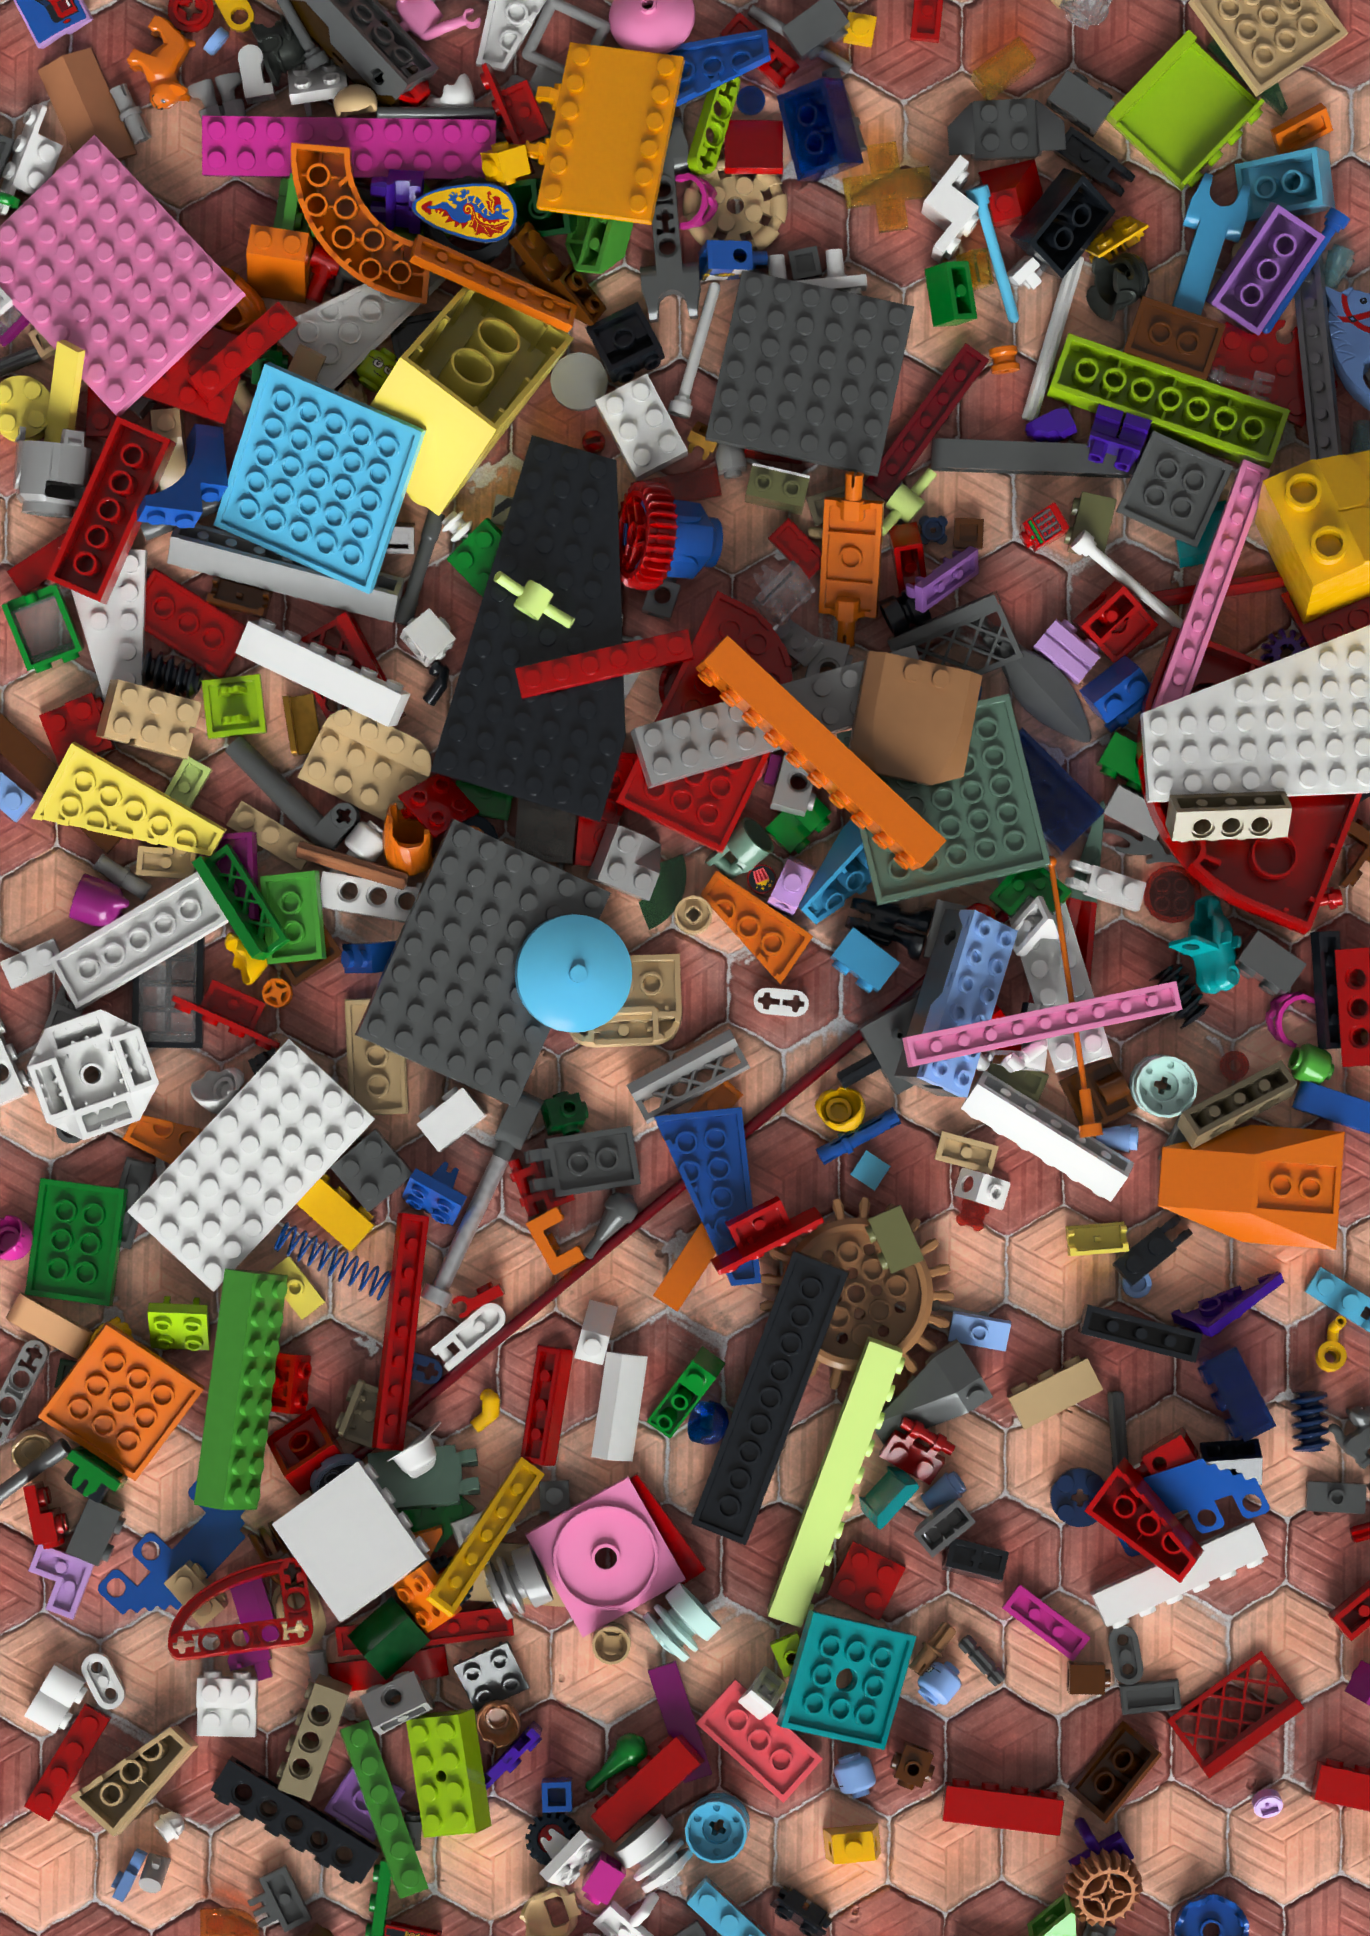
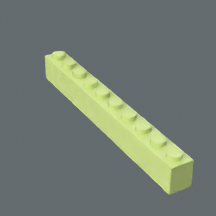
M869 1336L867 1337L768 1605L767 1613L771 1618L801 1628L804 1620L807 1618L808 1611L814 1609V1604H811L814 1593L819 1594L824 1582V1577L821 1576L824 1565L829 1567L835 1551L831 1549L834 1538L839 1539L841 1537L845 1524L841 1519L844 1511H850L855 1495L851 1494L854 1484H860L864 1475L865 1468L861 1467L864 1457H870L873 1451L875 1440L871 1438L875 1428L880 1430L884 1421L885 1413L881 1411L885 1401L890 1402L894 1394L895 1385L892 1384L895 1373L901 1374L906 1358L902 1357L903 1352L900 1347Z

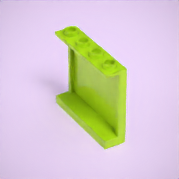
M1189 29L1108 113L1106 118L1120 134L1181 191L1187 185L1192 188L1203 177L1200 171L1207 164L1212 167L1223 156L1220 150L1227 143L1233 146L1243 135L1241 128L1247 122L1253 125L1263 114L1261 107L1265 102L1262 98L1260 101L1255 99L1195 42L1197 37Z

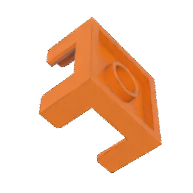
M559 1206L526 1223L553 1275L586 1258L579 1245L558 1255L556 1251L560 1249L558 1242L552 1233L547 1235L545 1231L547 1228L564 1219Z

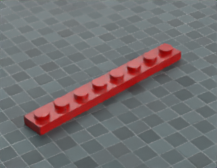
M398 1213L372 1448L403 1451L429 1216Z

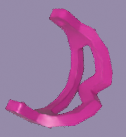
M691 173L675 176L676 182L694 181L702 194L698 213L692 220L679 223V227L682 230L702 227L713 218L718 209V203L715 199L717 195L715 188L707 180ZM708 203H709L710 208H709L707 214L703 217V215H704V213H705V211H706V209H707V207H708Z
M1300 992L1286 993L1274 998L1271 1001V1009L1266 1012L1265 1017L1268 1030L1275 1040L1292 1048H1296L1297 1044L1292 1040H1288L1282 1030L1284 1011L1297 1000L1304 999L1308 1003L1315 1004V998ZM1275 1016H1276V1018H1275V1026H1276V1029H1275L1274 1023H1273V1018H1274Z

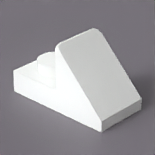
M1037 896L1011 926V928L1018 931L1013 946L1017 956H1026L1041 938L1059 939L1053 918L1042 896Z
M764 1666L738 1702L756 1718L761 1720L774 1710L788 1684L768 1667Z

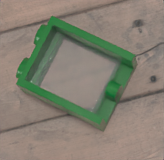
M54 583L4 602L1 605L27 671L35 669L36 673L52 668L51 662L62 658L63 663L80 657L78 652L82 651L84 646L59 584Z

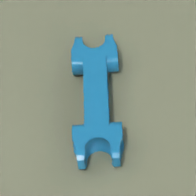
M1204 173L1197 191L1189 201L1182 226L1196 231L1172 304L1174 307L1200 316L1224 240L1227 239L1236 243L1240 240L1248 216V199L1251 188L1242 184L1233 204L1219 206L1211 199L1210 187L1213 175Z

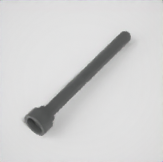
M276 0L306 52L304 54L306 58L304 63L308 70L311 72L330 61L325 50L321 51L319 46L316 47L290 0Z

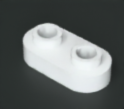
M101 1652L88 1655L82 1662L81 1671L96 1702L104 1709L117 1708L124 1701L126 1691L110 1658ZM94 1662L102 1664L103 1669L101 1672L93 1670L92 1665ZM108 1688L116 1691L115 1698L107 1697L106 1690Z

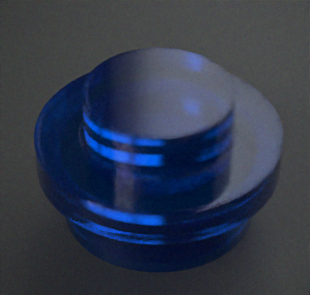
M746 86L739 91L736 104L743 114L749 116L756 115L765 106V96L758 87Z

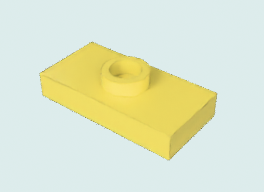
M290 1256L268 1272L288 1275L285 1299L301 1320L305 1319L326 1302Z

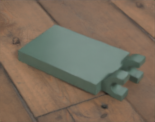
M455 1444L435 1446L437 1456L434 1466L417 1478H411L403 1472L394 1460L387 1462L388 1459L402 1451L368 1453L367 1457L368 1463L373 1466L379 1476L376 1481L382 1489L388 1488L396 1500L393 1503L397 1511L459 1505L461 1504L460 1496L480 1495L478 1477L462 1479V1467L478 1466L476 1448L456 1453Z

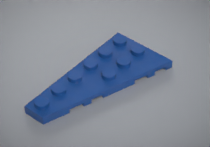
M767 29L682 43L675 50L667 53L668 55L683 56L685 60L676 107L771 61Z
M742 1107L654 1116L717 1256L736 1247L725 1222L753 1208ZM759 1259L750 1260L740 1265L734 1272L725 1273L730 1285L738 1286L761 1283Z

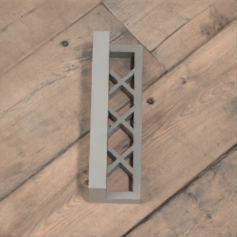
M728 1029L627 1084V1087L648 1124L655 1120L654 1116H662L748 1070L750 1066L731 1030ZM734 1052L741 1062L731 1069L721 1067L724 1058ZM703 1069L713 1070L712 1078L705 1083L696 1081L699 1071ZM675 1084H687L685 1094L679 1097L670 1095ZM653 1096L662 1098L660 1107L648 1113L643 1102Z

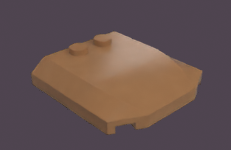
M866 652L848 748L877 775L927 786L964 777L982 675L968 670L887 652Z

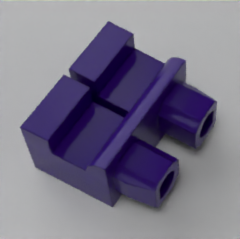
M389 169L388 177H372L370 195L386 197V202L372 201L370 212L379 222H385V227L389 230L395 227L409 228V233L420 234L423 221L413 213L412 203L424 195V171Z
M1099 404L1087 445L1089 447L1088 460L1095 463H1103L1105 455L1108 453L1117 456L1114 465L1116 469L1129 472L1134 462L1139 460L1152 420L1126 413L1119 438H1116L1124 411Z

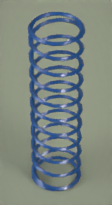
M289 1222L284 1225L275 1243L274 1251L278 1252L290 1233L294 1230L286 1255L287 1257L290 1256L304 1235L297 1257L298 1262L315 1239L307 1262L308 1267L325 1245L317 1271H321L335 1250L327 1274L329 1277L346 1254L338 1282L343 1279L352 1263L356 1260L348 1286L350 1287L366 1265L358 1290L359 1292L363 1290L376 1270L369 1291V1297L374 1294L386 1276L377 1296V1301L380 1300L390 1281L391 1272L386 1271L375 1285L379 1274V1266H375L365 1280L369 1261H365L355 1274L359 1261L358 1256H355L345 1269L349 1255L348 1251H344L335 1263L338 1253L337 1245L325 1257L328 1241H324L314 1254L318 1241L317 1236H313L305 1246L307 1231H303L294 1242L297 1226H293L286 1234Z

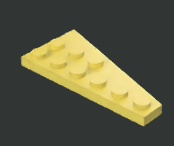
M76 742L71 743L32 819L57 822L60 825H71L127 839L133 838L155 845L171 846L179 850L207 856L214 854L227 830Z

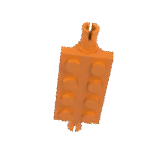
M854 471L845 472V497H825L818 613L835 616V620L838 621L836 642L845 643L846 635V645L853 647L855 646V622L858 621V618H877L884 501L863 499L864 473L857 472L854 482Z

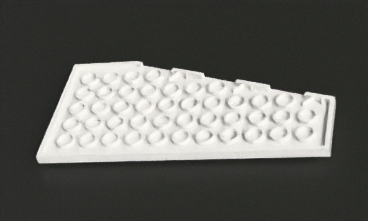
M1370 625L1140 714L1147 803L1169 802L1170 795L1285 791L1287 796L1290 797L1370 793Z

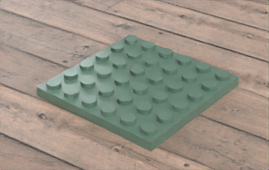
M1009 694L978 701L964 777L927 786L877 775L947 840L923 867L912 871L910 868L905 870L899 866L893 859L896 855L888 848L885 850L880 848L872 840L874 835L866 827L863 830L859 828L877 906L1051 865ZM852 730L837 733V738L847 748L849 747Z

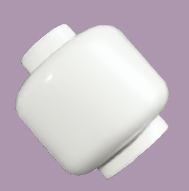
M371 820L368 823L363 821L357 823L345 839V845L349 848L346 854L374 863L383 852V830Z

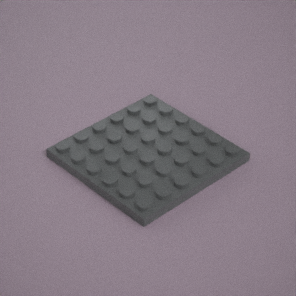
M742 270L705 440L837 469L854 471L856 473L862 472L865 475L878 477L914 306Z

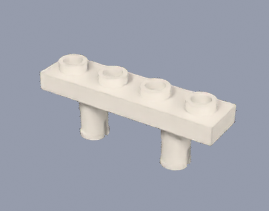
M842 249L825 251L827 277L797 280V282L862 295L861 291L867 290L866 274L849 276L845 274ZM783 254L768 256L769 276L787 279L785 257Z

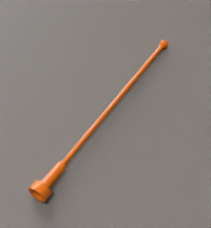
M1049 856L1051 865L1048 867L1068 1001L1073 1003L1075 1001L1055 872L1057 859L1054 856ZM1075 1032L1073 1035L1081 1082L1079 1096L1084 1125L1078 1126L1080 1138L1103 1135L1102 1123L1095 1122L1091 1089H1087L1080 1034Z

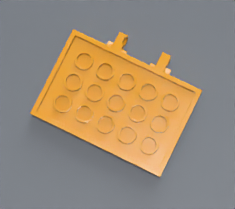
M570 42L562 83H554V88L546 86L537 87L536 100L538 104L549 102L552 105L553 111H556L550 138H545V143L539 141L536 144H531L526 140L525 145L528 158L539 159V165L544 166L536 204L538 210L652 225L685 64L683 56Z

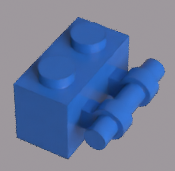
M1124 655L1080 689L1079 692L1090 709L1105 722V728L1112 733L1119 727L1121 729L1129 724L1128 720L1141 711L1150 682L1141 668Z

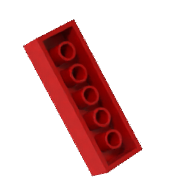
M116 417L46 579L100 603L107 604L142 522L137 521L136 511L145 495L155 494L177 443L121 417Z

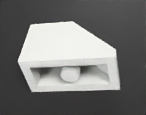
M589 1300L574 1358L603 1365L618 1309L617 1306Z

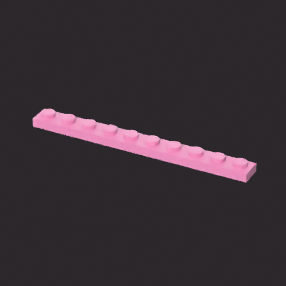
M1245 459L1239 465L1152 709L1190 695L1258 507L1262 481L1268 478L1270 469Z
M1174 981L902 1038L909 1068L1183 1009L1177 982Z

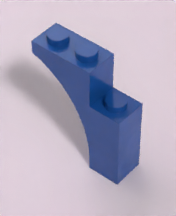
M194 424L186 439L187 462L184 475L171 487L155 494L145 495L136 511L137 521L147 522L152 525L163 524L179 528H194L203 513L202 500L205 502H219L228 487L223 427Z
M397 940L342 944L341 962L345 973L383 972Z

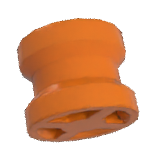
M1007 345L989 349V357L993 360L991 374H1008L1020 370V364L1016 361L1015 356L1018 353L1017 346Z
M273 978L263 986L262 997L268 1005L281 1008L290 1003L293 997V990L287 981Z

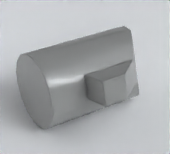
M153 1853L148 1854L139 1880L141 1889L149 1893H157L161 1890L171 1862L170 1858Z

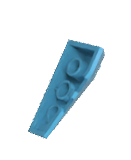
M851 819L841 829L798 905L801 911L815 924L843 907L845 900L856 892L861 895L867 890L866 886L872 882L859 827Z

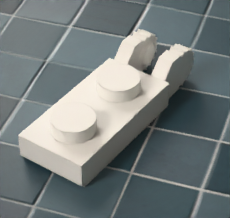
M1077 860L1070 861L1069 867L1075 871L1087 874L1085 882L1078 878L1066 877L1064 883L1066 886L1082 891L1084 895L1136 912L1140 910L1147 883L1096 865H1090Z

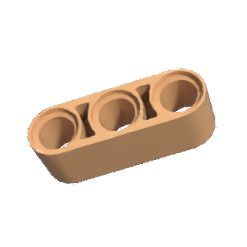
M21 1292L6 1316L9 1322L76 1359H79L84 1353L93 1335V1332Z

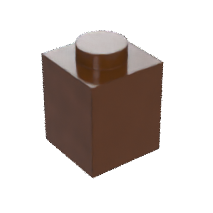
M1067 1661V1691L1069 1694L1105 1695V1687H1110L1111 1674L1110 1669H1105L1103 1662Z

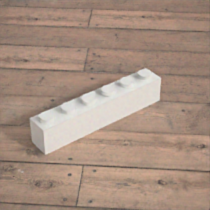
M260 618L259 620L248 621L236 649V654L387 727L398 725L411 694L402 690L404 685L391 679H387V681L377 678L378 673L367 667H362L361 669L351 665L353 661L345 656L336 654L334 657L327 654V648L320 644L311 642L309 645L300 641L302 636L289 630L282 632L276 629V624L268 619Z
M983 1071L961 1107L971 1118L985 1123L997 1134L1004 1135L1014 1141L1021 1149L1030 1151L1041 1158L1047 1165L1054 1166L1067 1174L1071 1180L1080 1182L1091 1189L1094 1194L1104 1197L1110 1202L1127 1180L1134 1165V1162L1093 1137L1080 1138L1079 1130L1076 1126L987 1071Z
M1249 1520L1198 1543L1204 1552L1181 1583L1153 1563L1091 1591V1596L1104 1625L1117 1629L1130 1622L1129 1617L1138 1613L1140 1617L1149 1615L1156 1611L1155 1606L1165 1601L1167 1605L1173 1604L1183 1599L1182 1594L1193 1589L1194 1593L1202 1591L1210 1586L1209 1581L1218 1577L1223 1581L1237 1574L1236 1569L1246 1565L1249 1569L1263 1563V1557L1269 1554L1255 1523Z

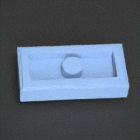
M953 1310L948 1341L952 1342L957 1339L961 1344L1006 1352L1011 1321Z

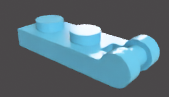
M1319 1266L1304 1292L1370 1333V1316L1367 1320L1360 1316L1365 1307L1370 1309V1298Z

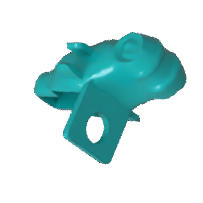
M1214 895L1203 896L1195 902V915L1189 925L1188 937L1171 941L1168 947L1181 952V955H1188L1193 959L1196 968V983L1202 993L1217 994L1220 991L1231 990L1238 984L1240 973L1235 964L1237 958L1235 949L1241 946V936H1234L1231 923L1223 914L1220 899Z

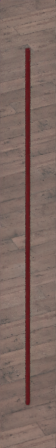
M1002 910L995 915L997 921L1003 924L1009 919L1008 915ZM925 974L879 1013L911 996L913 991L923 984ZM857 1030L744 1125L745 1139L864 1041L860 1031ZM682 1178L638 1213L631 1223H626L607 1239L592 1259L586 1257L412 1402L408 1406L406 1423L686 1189ZM360 1446L351 1454L355 1458L362 1460L373 1450Z

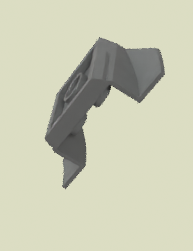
M1032 98L973 101L947 128L949 155L971 154V159L975 161L1030 159L1041 156L1042 151L1066 150L1064 121L1038 100Z

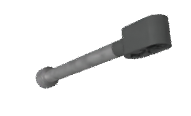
M523 1091L516 1108L508 1106L494 1136V1139L499 1141L433 1283L426 1282L421 1292V1297L447 1308L453 1295L448 1292L514 1150L521 1151L544 1100Z

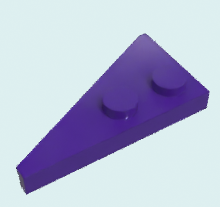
M1278 1271L1273 1274H1267L1257 1278L1259 1285L1242 1291L1239 1285L1214 1297L1198 1301L1199 1308L1185 1314L1181 1313L1180 1309L1175 1310L1171 1313L1173 1321L1176 1324L1213 1337L1283 1284L1282 1274Z
M535 1721L523 1731L513 1744L484 1773L486 1790L506 1770L511 1773L521 1763L522 1760L519 1757L527 1749L531 1752L542 1740L540 1737L542 1728Z

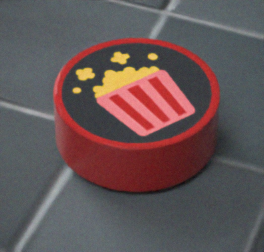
M756 865L748 873V886L757 894L770 892L776 884L774 870L767 865Z

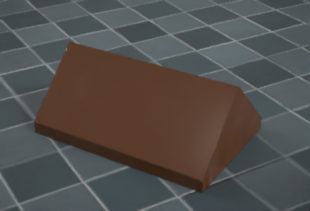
M1122 1721L1068 1790L1107 1824L1163 1754L1141 1734Z

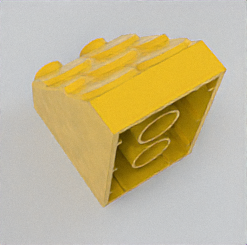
M1370 449L1316 460L1311 459L1262 481L1255 524L1283 579V583L1290 594L1303 625L1370 596Z

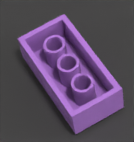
M1271 202L1205 301L1259 336L1325 236L1279 204Z

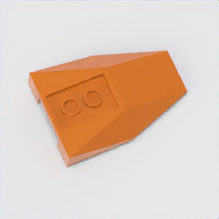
M1248 1125L1228 1130L1194 1149L1191 1148L1188 1141L1161 1147L1157 1206L1241 1242L1336 1250L1345 1132Z

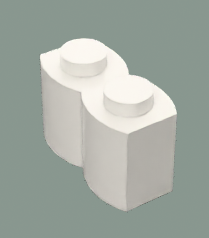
M56 1662L24 1716L54 1734L59 1727L64 1730L73 1716L69 1712L74 1702L80 1704L88 1690L84 1687L85 1678Z

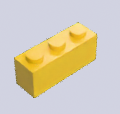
M325 1173L296 1204L346 1249L352 1252L376 1226L371 1221L374 1216L367 1212L362 1205L357 1209L349 1202L353 1197L341 1186L337 1189L328 1183L330 1177Z

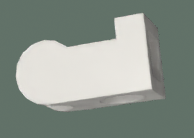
M252 44L243 46L238 53V62L247 104L275 100L276 95L272 82L265 83L263 74L265 64L261 49Z

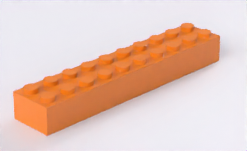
M728 635L696 667L700 672L698 677L707 686L711 687L714 685L721 692L719 696L727 705L732 708L734 706L738 707L743 712L741 717L753 728L758 726L765 733L763 737L774 748L779 746L787 753L785 756L786 760L797 769L801 766L809 774L807 779L818 789L823 787L831 794L828 798L836 807L847 809L852 814L850 819L862 830L866 827L874 835L872 840L884 850L888 848L896 855L893 859L903 869L907 870L910 868L913 871L923 867L947 841Z

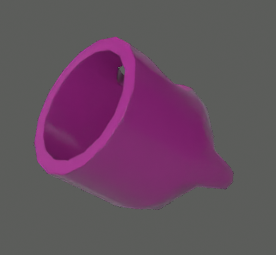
M85 873L76 889L69 918L102 928L124 915L122 911L123 908L129 906V900L124 898L120 887L114 883Z

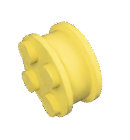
M25 375L12 376L0 382V433L8 440L15 442L20 426L26 427L25 440L38 441L45 437V429L48 424L47 414L50 392L41 382Z

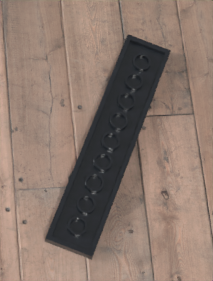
M797 1250L793 1251L691 1524L743 1545L748 1543L850 1271Z

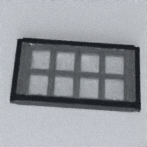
M205 937L133 979L132 1024L140 1027L147 1048H203L204 1021L201 1020L202 1014L194 1010L187 1014L174 1008L176 1002L172 1001L171 997L174 993L194 1003L201 1004L204 997Z

